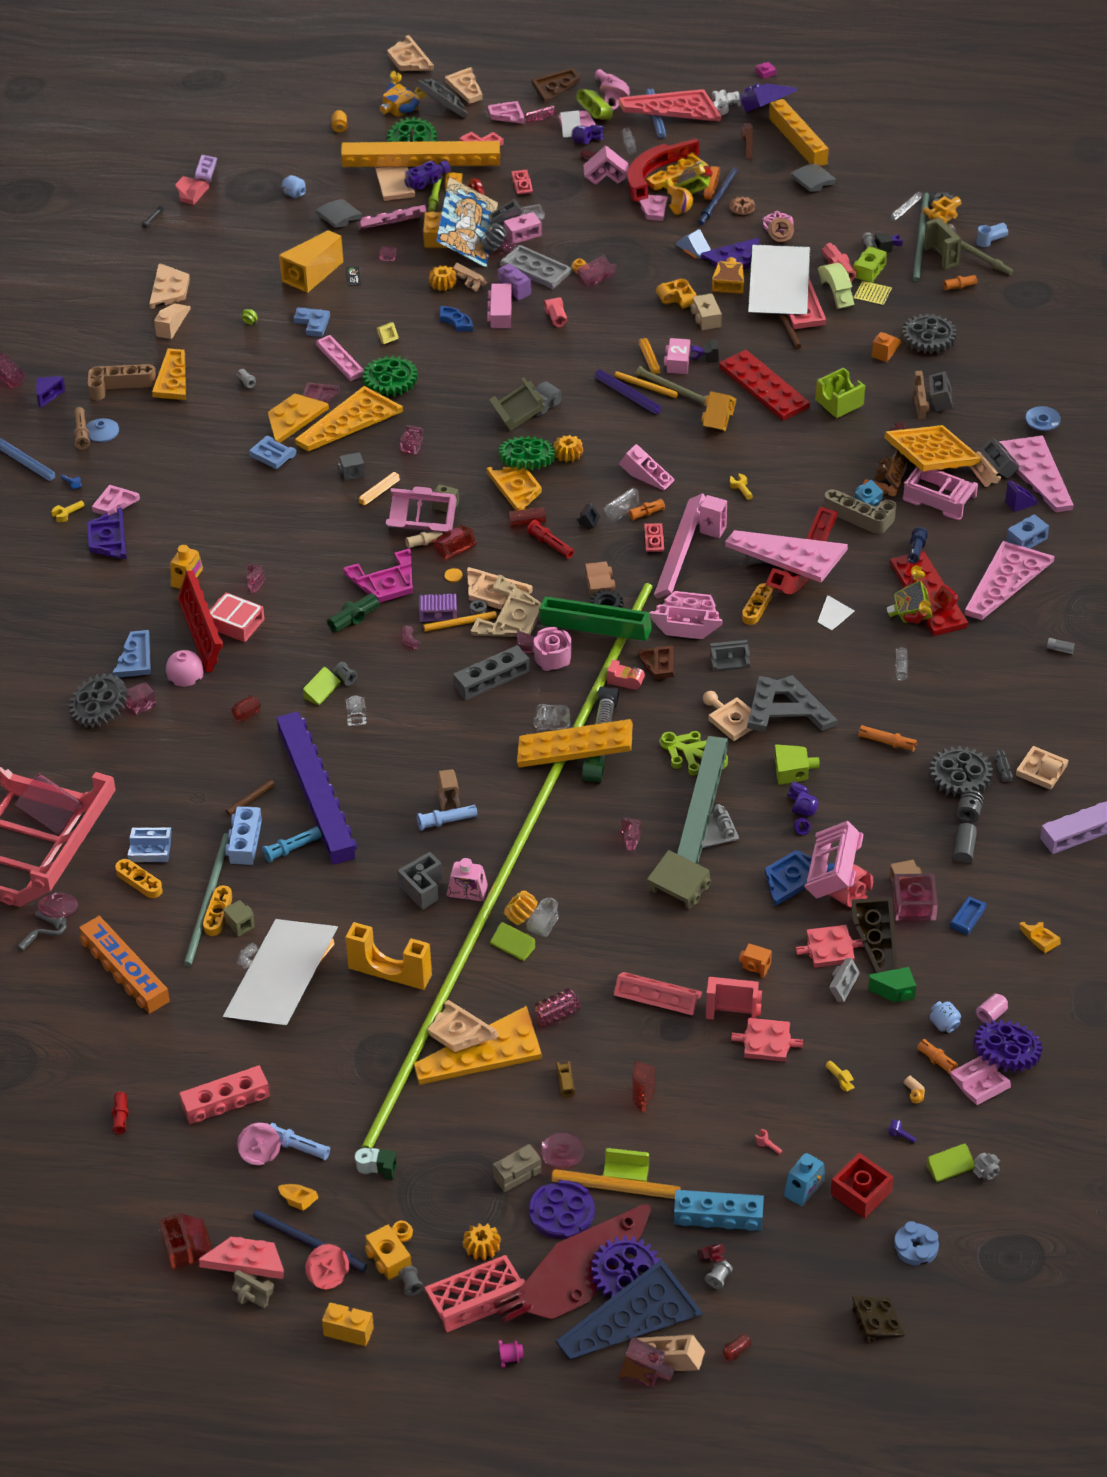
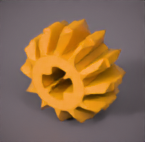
M439 265L438 268L433 267V270L430 271L429 283L433 290L438 289L439 292L441 290L446 291L456 286L457 277L452 267L447 268L446 265L444 267Z
M563 435L562 438H557L553 445L555 447V458H559V461L565 460L566 463L579 460L583 453L582 442L580 439H577V436Z
M521 891L508 902L504 914L509 921L519 925L533 914V911L537 908L538 901L527 891Z
M478 1223L477 1227L470 1226L469 1231H465L463 1247L466 1249L468 1256L473 1255L475 1261L479 1257H482L485 1261L486 1256L493 1258L494 1252H499L501 1240L499 1234H497L496 1227L490 1228L488 1223L485 1226Z

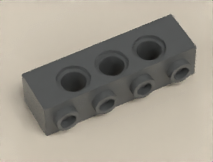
M518 645L454 673V688L466 701L530 672L529 657Z

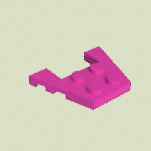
M410 548L394 553L399 566L368 575L364 574L359 563L343 568L344 574L367 594H375L379 603L413 593Z

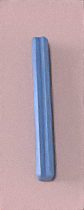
M652 88L646 90V95L655 94ZM652 115L658 138H665L666 131L662 117Z
M0 438L1 451L48 481L55 478L54 471Z

